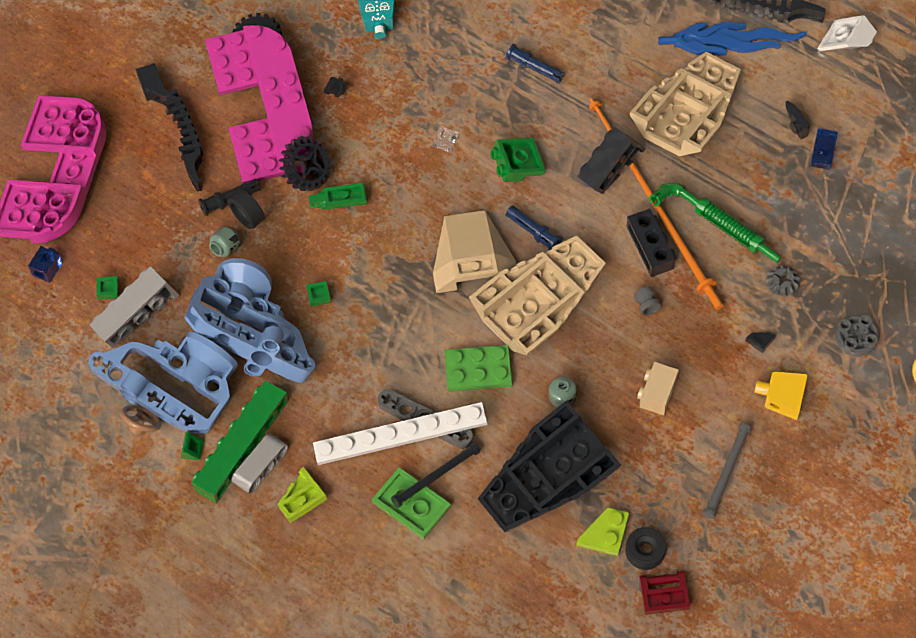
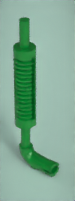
M662 184L657 191L649 196V201L651 204L654 203V206H659L669 196H681L696 207L694 211L696 214L711 224L713 223V226H716V228L725 232L726 235L741 243L742 246L752 253L756 254L760 251L776 263L782 257L764 245V237L753 232L749 227L747 228L746 225L733 216L731 217L728 212L719 208L715 203L712 204V201L706 197L702 200L698 199L685 190V186L681 184Z

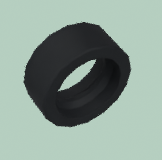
M239 189L227 200L232 213L247 228L254 229L265 219V214L258 202L245 190Z

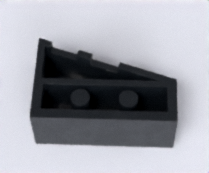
M613 127L612 130L605 134L601 145L594 149L590 160L581 167L577 177L595 191L603 194L620 177L618 172L625 165L629 167L633 163L631 159L638 151L643 153L646 148L629 135Z

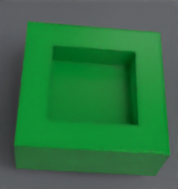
M118 276L97 278L96 296L98 300L116 299L119 297Z
M327 281L306 285L310 307L331 303Z

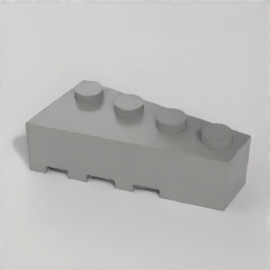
M150 266L142 271L139 278L128 285L117 299L112 300L108 308L93 319L90 326L113 348L134 331L136 324H144L149 320V315L154 310L158 309V311H161L166 307L165 302L171 297L175 300L180 295Z

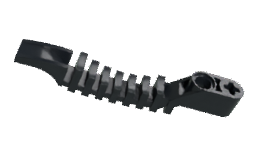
M155 63L137 68L136 73L146 100H153L167 107L166 114H173V122L178 121L177 127L178 129L181 128L180 134L183 136V138H180L183 146L178 147L182 153L181 159L182 161L184 160L186 171L197 192L202 191L197 170L203 162L202 156L204 155L192 118L190 119L189 112L186 110L181 96L178 95L177 89L170 91L164 89Z

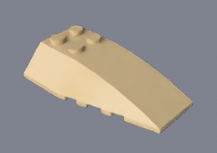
M705 52L688 63L686 68L676 71L675 75L671 78L667 77L662 80L660 85L650 88L632 109L630 116L642 136L678 156L701 152L721 126L741 69Z
M575 236L552 247L551 250L545 253L541 252L526 262L524 260L509 270L505 269L499 272L469 296V299L482 321L512 351L527 356L561 327L606 263L578 236Z

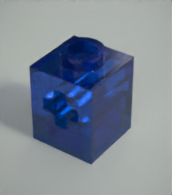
M40 246L28 267L32 276L50 283L62 265V261L55 249L50 247L47 249Z

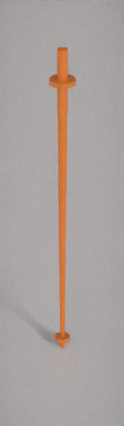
M591 98L590 110L598 113L608 131L612 130L600 110L602 106L600 101H594ZM632 163L629 167L649 198L653 193L635 164ZM661 205L654 206L700 284L696 288L699 294L706 293L715 309L720 310L723 304L713 289L717 282L714 278L707 279Z

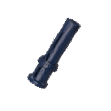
M514 43L506 53V60H513L520 64L521 68L528 67L558 84L562 81L559 77H564L563 71L534 58L530 51L525 52L517 48V45Z
M514 205L510 206L506 211V217H509L520 227L532 234L537 243L541 242L548 247V251L562 243L563 238L561 236H556L550 232L547 226H540Z

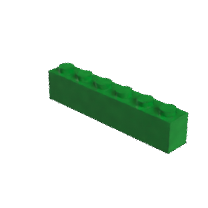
M264 381L261 386L255 389L253 398L243 406L239 418L233 420L229 427V432L218 441L217 449L213 454L208 455L202 470L195 473L192 479L195 492L217 504L232 483V476L260 443L288 403L287 392L267 381Z

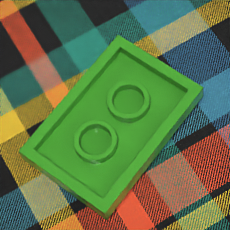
M508 345L445 350L448 392L512 387Z
M399 467L372 498V503L424 540L448 512L451 504L428 487H425L404 501L401 507H395L391 497L395 494L399 495L418 482L417 479Z

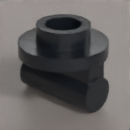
M331 77L324 88V93L328 95L334 94L335 97L344 94L346 83L343 82V78Z

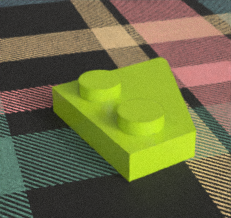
M304 467L300 469V475L295 483L290 484L287 493L282 496L278 503L279 509L290 524L327 500L324 492Z
M607 508L578 538L577 546L618 556L629 513Z

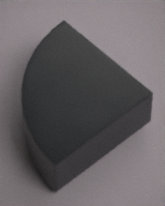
M754 332L748 335L745 341L763 353L774 341L776 335L771 332Z

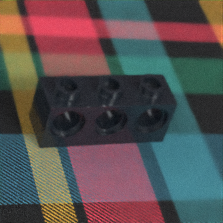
M647 209L627 216L626 227L650 277L673 270L677 257L674 249H670L667 244V235L661 231L657 215H653L651 209Z

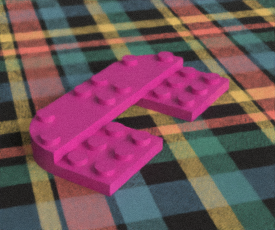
M257 25L243 26L242 31L205 39L219 96L259 86L267 114L266 119L228 128L243 184L255 178L257 181L282 176L285 172L279 168L283 166V163L278 160L284 158L280 152L286 150L285 145L291 144L290 141L292 139H297L300 136H311L313 139L311 120L288 43L276 31ZM301 148L296 155H302L303 152H306L307 148Z
M38 96L20 146L23 150L58 152L59 156L49 183L18 180L7 181L0 201V237L30 239L32 243H47L62 236L76 224L84 206L107 134L104 120L88 101L79 98Z

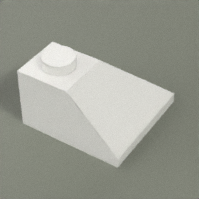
M864 15L837 19L833 22L817 49L819 51L867 47L872 43L877 31Z

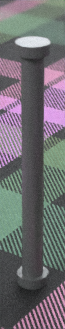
M739 424L738 435L710 502L702 512L706 518L714 519L716 516L715 510L745 438L752 430L748 424Z

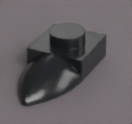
M786 101L785 105L791 119L790 128L792 132L797 134L800 139L808 137L809 123L795 105Z

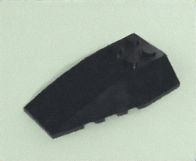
M566 400L529 431L527 438L523 443L519 444L516 452L502 466L503 469L492 479L478 497V500L501 529L507 532L587 494L622 465L608 448L606 449L582 421L580 415Z

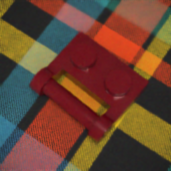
M683 570L676 571V574L646 577V575L639 576L645 615L690 609ZM677 582L679 585L676 587L648 589V586Z

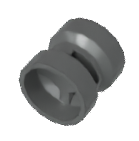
M653 287L641 288L634 294L635 301L640 304L639 309L642 315L654 314L661 308L659 300L655 298Z

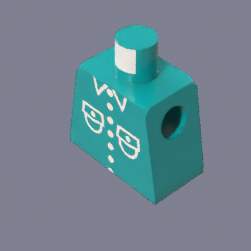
M358 0L359 12L365 31L374 32V37L377 39L384 38L386 31L392 30L394 27L395 0Z

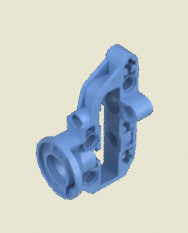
M232 258L223 261L217 266L215 275L203 278L199 287L195 289L185 315V320L197 334L247 359L244 371L248 375L257 377L265 369H268L298 383L305 382L315 369V362L308 356L300 331L284 319V313L280 310V306L268 301L273 286L271 276L256 262L247 259ZM200 301L220 310L222 313L200 303ZM231 319H236V320H240V321H242V322H245V323H247V324H249V325H251V326H253V327H255V328H257V329L263 331V333H261V332H259V331H257V330H255V329H253V328H251V327H249V326H247V325H245V324H243V323H241V322H240V323H237V322H235V321H233V320H231Z
M191 331L187 333L178 348L166 341L163 343L160 340H157L152 347L139 342H130L105 353L94 352L89 357L91 372L121 392L123 398L134 405H141L180 431L191 434H206L209 432L229 402L230 394L227 381L238 366L237 361L220 346L206 337ZM131 353H138L145 358L149 357L160 364V368L180 381H187L192 384L197 392L216 403L217 407L207 419L149 382V379L134 371L133 368L131 370L123 365V362ZM179 359L183 362V365L175 368L171 365V362ZM102 360L103 366L98 365L95 367L94 361L99 362ZM120 371L123 376L115 380L111 377V373ZM215 382L219 385V389L217 391H210L207 385ZM154 395H157L158 402H156L155 400L149 402L148 396L153 397ZM192 418L194 425L189 424L186 426L184 419L189 420Z

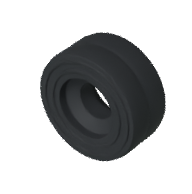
M641 527L634 530L628 536L625 553L628 561L634 567L641 570H651L662 563L666 552V542L659 531L650 527ZM642 544H649L652 547V551L645 554L640 551L639 547Z

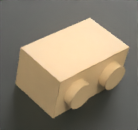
M654 362L652 369H647L644 378L647 381L645 387H640L637 399H640V408L664 415L677 382L679 370Z

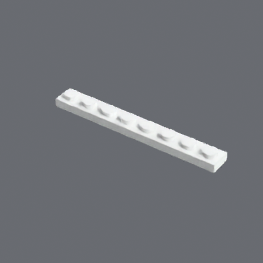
M480 402L313 442L317 463L322 465L487 425L483 404Z

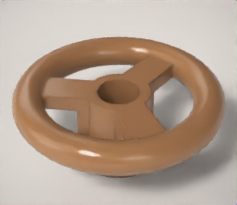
M128 405L120 411L121 418L129 425L128 429L134 434L143 435L145 432H155L161 428L160 418L144 407ZM127 412H135L136 415L128 416Z

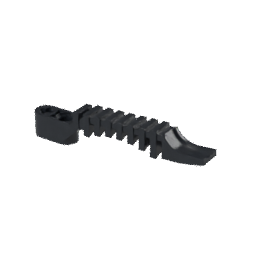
M711 0V4L714 5L718 1L722 8L728 6L730 7L729 10L739 9V12L744 13V11H747L749 15H754L755 13L761 18L763 16L768 17V20L778 19L777 22L780 23L782 21L790 23L801 18L823 23L826 10L823 7L803 0H792L790 9L786 8L787 0H782L780 6L776 5L777 0H772L771 4L766 3L767 0Z

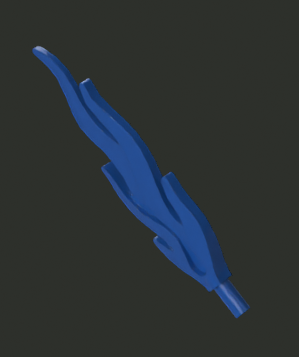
M722 22L706 29L707 23H699L679 33H674V36L658 37V45L674 44V47L696 55L708 52L712 55L725 56L726 49L740 53H750L767 48L779 49L781 44L772 40L752 41L775 39L791 42L805 37L806 32L787 34L766 27L750 31H733L746 28L745 23Z

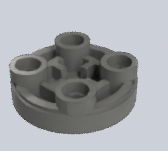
M854 315L842 319L835 333L838 347L846 354L857 357L871 353L877 346L879 339L878 329L867 315Z

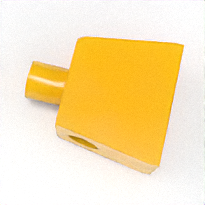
M772 372L770 383L757 380L754 393L767 396L765 401L767 409L797 420L807 374Z

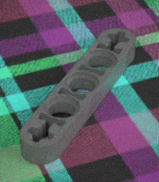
M384 390L378 396L380 409L403 421L437 413L392 390ZM390 397L392 403L387 402V404H384V399L387 400ZM408 405L413 410L409 414H403L400 411L401 408ZM470 429L456 432V434L451 433L438 436V438L461 449L468 448L469 444L473 442V435ZM466 434L467 439L460 441L459 436Z

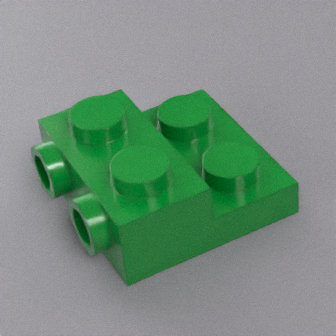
M534 138L498 139L490 151L491 159L496 160L497 175L502 177L503 182L522 181L526 176H542L546 171Z

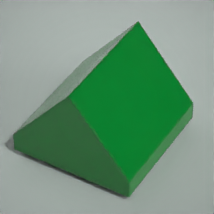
M186 432L181 459L200 460L203 439Z

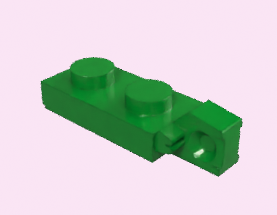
M364 183L327 187L319 191V194L309 195L310 208L328 210L367 204Z

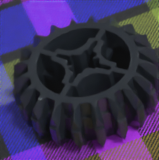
M300 136L297 139H292L290 141L291 144L285 145L286 150L280 152L284 158L278 160L283 163V166L279 169L285 172L281 177H288L286 183L288 185L292 184V188L299 189L300 191H313L314 188H320L321 184L327 182L325 177L331 175L328 169L333 168L328 162L332 158L327 157L330 151L324 150L325 144H319V139H312L311 136ZM301 148H307L306 152H303L302 155H296ZM310 172L315 173L311 179L305 180L306 175H309Z

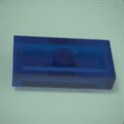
M821 128L817 129L810 166L831 170L838 132Z

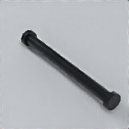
M475 442L470 443L467 449L399 495H393L391 501L397 508L401 507L404 501L473 454H479V446Z

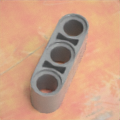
M271 433L267 434L232 476V482L247 493H253L286 454L288 445Z

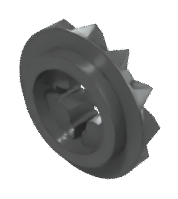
M782 264L778 267L773 266L767 273V287L776 295H791L799 287L800 278L797 271L791 269V266L786 267ZM786 275L787 281H784L781 285H779L780 278Z

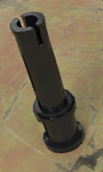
M255 178L223 193L215 192L213 196L204 200L198 199L204 216H208L210 212L219 208L221 210L224 209L226 204H228L227 200L239 189L245 190L249 194L261 191L260 185L251 188L259 184L257 179Z

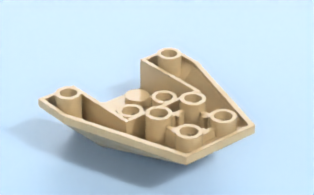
M485 210L444 216L433 271L436 293L457 290L456 282L493 277L505 269L509 270L516 266L514 257Z

